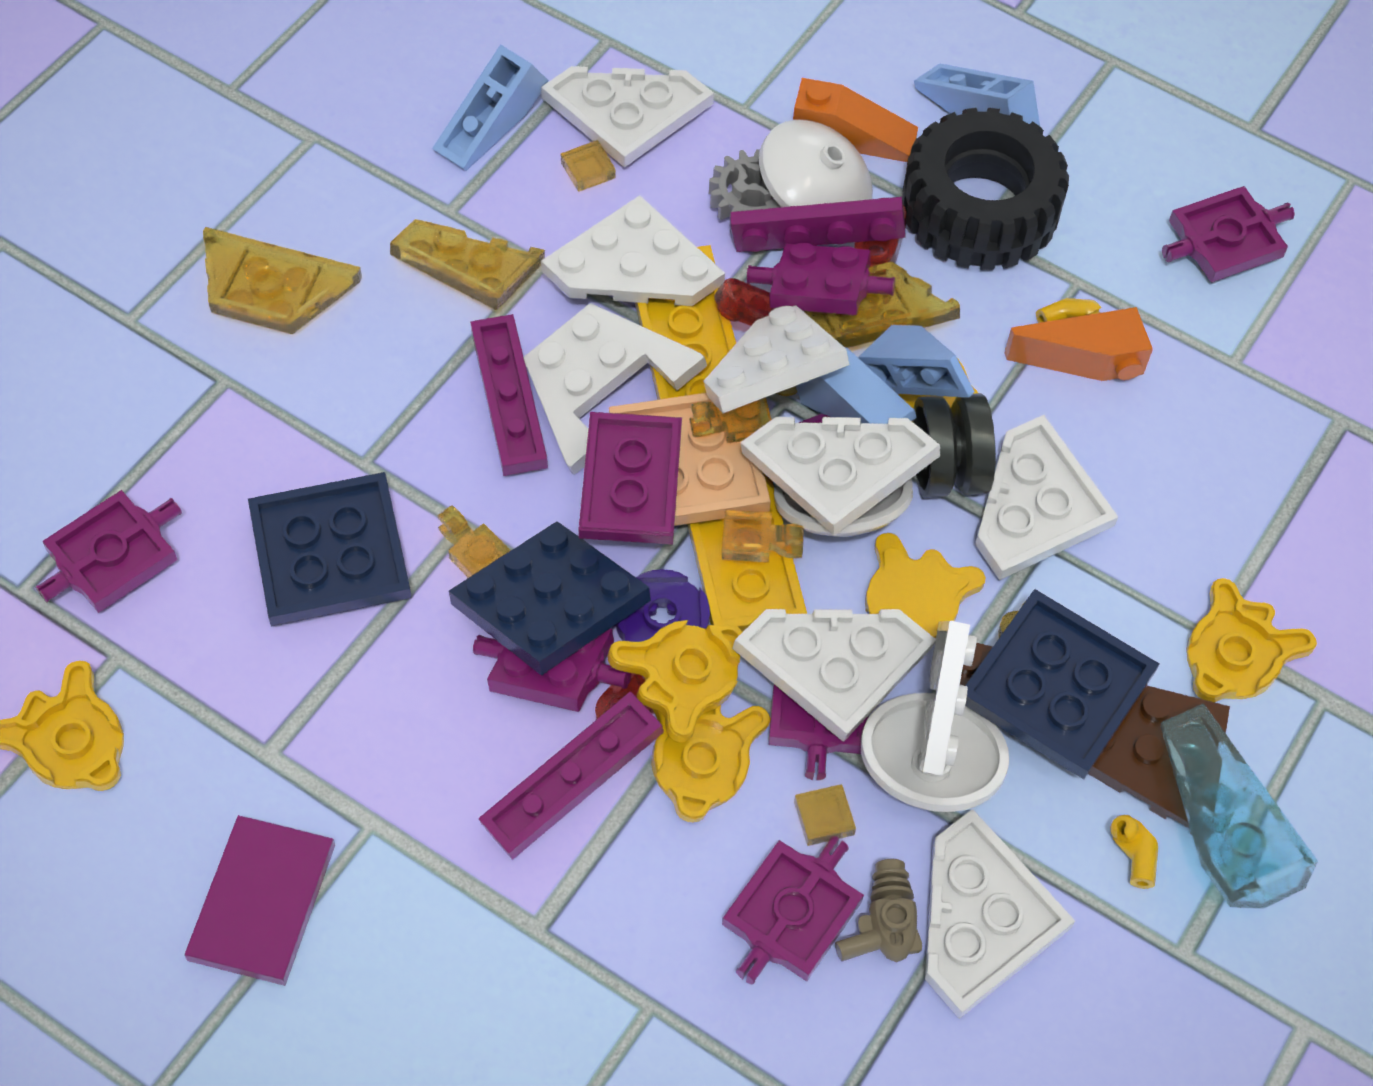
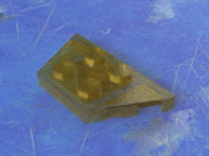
M205 227L203 230L206 251L205 267L208 278V303L211 313L294 334L359 284L362 279L361 267L209 227Z
M892 261L869 268L870 276L895 277L893 296L868 293L860 302L857 315L804 311V313L846 348L875 341L891 325H916L925 328L960 318V304L957 300L953 298L946 302L932 294V285L920 278L910 276L907 270Z

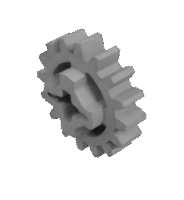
M756 149L754 156L748 157L744 150H740L739 159L734 160L727 155L724 157V166L715 165L713 177L709 179L708 194H710V207L718 208L717 217L720 220L727 217L731 218V212L781 207L772 197L763 181L759 167L760 149ZM731 184L732 191L728 192L727 187Z

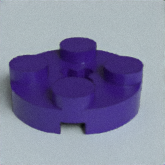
M652 570L636 577L649 586L651 601L615 625L622 641L642 642L653 637L661 628L677 621L688 620L686 625L706 629L709 624L710 607L706 594L700 587L698 590L695 585L689 583L687 576L673 570ZM663 607L667 608L668 615H675V618L668 620L667 623H658L657 620L651 619L650 616L656 615L657 608Z

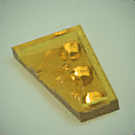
M414 219L390 242L391 256L496 311L541 266V260L545 258L544 249L531 246L528 252L508 247V241L492 237L490 243L468 238L465 230Z

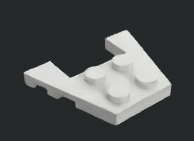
M592 303L588 304L524 356L526 367L559 448L573 475L585 467L588 427L579 418L640 368L649 363L676 390H679L707 367L705 357L700 352Z

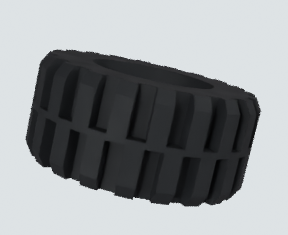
M977 108L963 110L961 115H956L955 112L940 118V123L935 121L925 128L922 135L916 138L911 147L902 190L903 210L906 215L905 222L913 234L918 233L917 240L927 250L932 247L935 250L934 255L944 261H947L948 258L957 261V266L969 269L970 265L980 266V270H994L995 265H1002L1003 269L1018 265L1020 258L1023 261H1027L1036 256L1039 249L1048 245L1054 231L1057 229L1069 186V174L1066 171L1068 165L1062 152H1058L1059 146L1050 135L1046 137L1043 135L1044 130L1033 121L1030 124L1024 122L1023 116L1013 112L1010 115L999 113L1000 109L988 108L986 112H978ZM966 178L989 179L1002 184L1015 196L1003 200L980 199L963 192L954 182Z

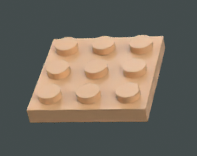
M707 393L609 407V413L682 417L674 526L770 511L771 501L764 473L742 454L741 442L754 433L747 404L722 413L708 398Z

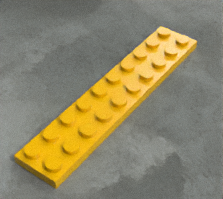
M711 245L697 247L715 263ZM720 286L693 306L675 305V300L649 298L648 303L635 302L640 326L700 352L705 357L707 367L679 390H676L650 365L657 399L707 393L704 380L736 344L722 287ZM749 403L747 408L753 432H756L759 427L753 405ZM765 474L764 477L771 501L769 512L687 524L702 589L707 596L710 607L709 619L711 625L724 626L730 624L737 626L743 632L766 609H785L786 614H807L783 519L775 506L773 481L768 476L766 477Z

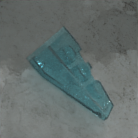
M1203 703L1163 721L1161 724L1162 734L1200 864L1229 907L1264 909L1306 889L1318 860Z

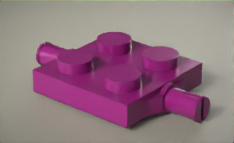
M1245 186L1172 210L1169 222L1181 240L1163 245L1162 255L1168 263L1188 255L1197 261L1211 283L1283 258L1288 246L1277 232L1276 224L1293 220L1295 216L1294 208H1290L1291 204L1287 202L1269 210L1265 209L1264 206L1254 200Z
M786 243L781 259L774 268L749 265L747 269V284L772 285L769 293L770 308L797 306L802 311L857 315L860 302L868 293L893 296L895 291V277L870 276V250L855 249L850 246L826 247L813 246L809 243Z
M120 490L42 541L46 551L55 560L59 572L41 584L36 585V590L44 601L48 603L49 600L71 587L73 590L83 594L94 609L100 613L177 561L175 551L162 537L160 527L181 515L180 507L174 502L173 498H169V500L148 513L145 509L134 505L127 495Z
M611 628L543 675L532 669L496 639L477 635V640L475 639L473 644V653L475 655L497 659L487 678L490 692L579 712L587 695L600 682L626 689L631 680V673L616 670L611 665L606 664L608 651L614 643Z
M773 683L768 745L793 747L807 751L805 777L813 780L815 762H817L816 780H823L826 778L827 753L861 754L862 733L869 716L843 742Z
M831 836L829 842L817 858L801 854L779 840L723 917L722 925L744 939L752 949L741 966L736 970V974L742 980L747 975L746 982L754 984L769 961L784 966L806 982L809 980L862 903L864 894L842 881L834 870L845 852L849 850L848 845L843 840L838 845L839 838Z

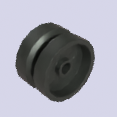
M982 393L972 394L969 398L957 397L951 408L942 396L918 397L914 405L917 418L912 420V422L940 445V457L916 474V481L921 495L924 498L947 496L952 491L955 483L964 495L987 494L990 492L995 475L996 449L994 424L986 396Z

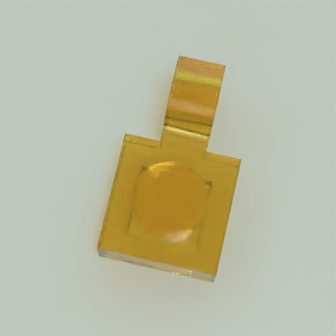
M765 397L722 413L711 402L694 403L691 405L693 418H689V423L694 437L724 432L727 443L745 440L772 419Z
M453 505L437 515L438 519L443 523L438 527V530L454 545L448 550L449 559L467 578L511 551L484 523L473 531L464 516Z
M725 510L722 560L769 563L770 550L777 552L783 557L802 558L804 527L798 524L772 525V513Z

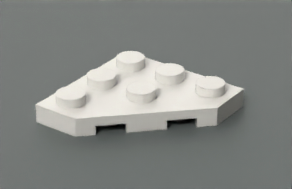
M571 66L541 87V98L623 167L628 166L714 104V92L686 70H669V75L645 74V69L612 68V73L588 72V67Z
M640 195L541 260V271L569 298L587 299V294L612 295L613 301L648 303L649 298L675 300V305L693 306L725 284V272Z
M782 306L775 308L769 313V316L758 319L752 324L704 380V385L708 398L722 413H725L850 364L846 348L799 307Z
M1041 415L1006 431L995 470L994 482L989 492L975 543L999 580L1114 527L1119 517L1045 415Z
M775 417L741 442L742 454L834 536L940 457V445L908 418H889L888 424L861 423V418L823 417L822 423H795V417Z
M766 609L735 639L732 649L844 742L933 648L936 639L899 609H880L879 614H853L852 609H814L812 614H786L785 609Z
M941 621L938 623L929 676L930 689L936 690V697H928L923 732H925V739L928 741L927 747L922 748L919 768L925 773L943 776L945 765L954 766L959 737L950 735L954 715L962 716L964 712L968 687L960 685L963 665H972L977 640L976 636L968 635L970 624L954 621Z
M974 809L970 810L936 836L932 855L925 980L960 1019L1072 929L1076 922Z

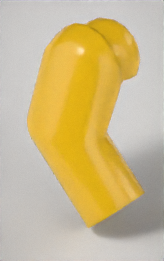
M1064 298L1036 311V319L1038 323L1096 314L1100 313L1099 309L1102 307L1092 299Z
M1119 815L1112 821L1110 831L1115 843L1132 860L1130 884L1141 889L1153 888L1156 882L1158 841L1140 821L1130 815Z

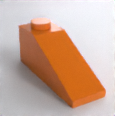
M801 78L793 120L813 121L836 130L847 138L860 154L908 162L911 147L917 137L918 127L842 84Z
M1137 307L1011 327L1004 354L1009 361L1099 381L1113 379L1129 380L1144 374L1153 347Z

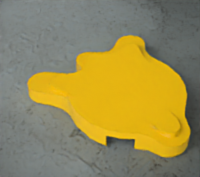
M883 533L876 538L874 550L878 559L879 569L870 580L865 597V611L869 612V614H879L880 609H899L931 636L936 638L938 623L941 621L955 622L960 604L967 597L983 589L986 577L980 568L974 566L952 567L942 554L935 549L926 550L920 559L913 560L908 556L898 536L892 533Z
M1217 579L1213 582L1209 591V613L1199 620L1187 643V662L1194 678L1193 690L1200 699L1217 702L1222 699L1256 697L1264 693L1275 682L1286 663L1312 654L1317 646V640L1308 629H1276L1271 623L1275 616V609L1272 605L1265 602L1245 600L1235 583L1230 579Z
M688 620L673 622L661 628L648 640L642 642H614L608 651V662L616 670L639 674L645 678V682L639 687L637 692V699L644 706L663 713L667 734L672 740L683 743L692 737L697 719L704 713L718 708L728 700L738 682L740 655L732 649L735 639L742 633V630L737 626L730 624L714 626L708 624L707 628L704 629L698 626L686 625Z
M79 660L71 662L66 666L61 691L58 695L49 697L40 690L32 691L25 698L22 709L17 716L0 720V749L12 751L21 756L27 762L32 773L43 783L54 788H91L97 791L108 790L118 783L121 777L119 761L124 747V733L115 712L109 704L98 698L95 694L94 673L88 662Z
M720 705L718 708L704 713L697 719L692 737L683 743L676 742L669 737L666 732L663 713L653 709L657 720L664 729V733L656 739L652 749L651 766L653 775L659 787L673 802L676 814L681 819L692 823L699 822L704 819L709 810L726 803L737 794L746 779L749 769L750 746L755 739L766 731L771 720L769 713L764 708L751 706L732 718H727L721 714Z

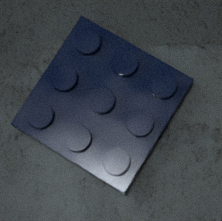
M385 472L248 498L271 627L412 598Z
M558 521L448 591L452 606L540 675H543L651 601L649 586L585 540L579 539L578 535Z
M1034 589L965 685L968 687L965 706L1080 778L1085 779L1156 673L1160 663Z

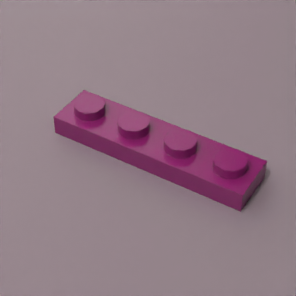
M902 197L731 212L730 225L736 252L782 249L786 243H809L817 246L906 238Z
M514 314L470 321L472 338L503 476L547 469V455Z
M630 691L478 818L481 825L513 860L663 734L662 724Z

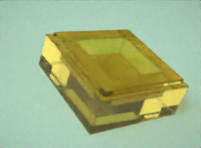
M598 140L560 153L561 164L578 192L616 178V169Z
M842 784L795 795L794 804L807 846L828 842L831 836L841 839L855 835L856 826Z

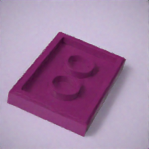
M590 412L578 528L579 539L673 545L682 417Z
M238 815L184 954L186 960L286 986L335 848L334 839Z

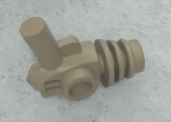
M885 859L875 864V873L872 875L875 882L873 883L870 896L872 902L869 904L870 915H863L859 918L857 925L860 934L835 942L836 952L841 962L880 950L887 959L897 963L906 959L910 954H917L922 951V941L917 930L916 902L913 901L914 894L908 880L910 876L906 871L904 861Z

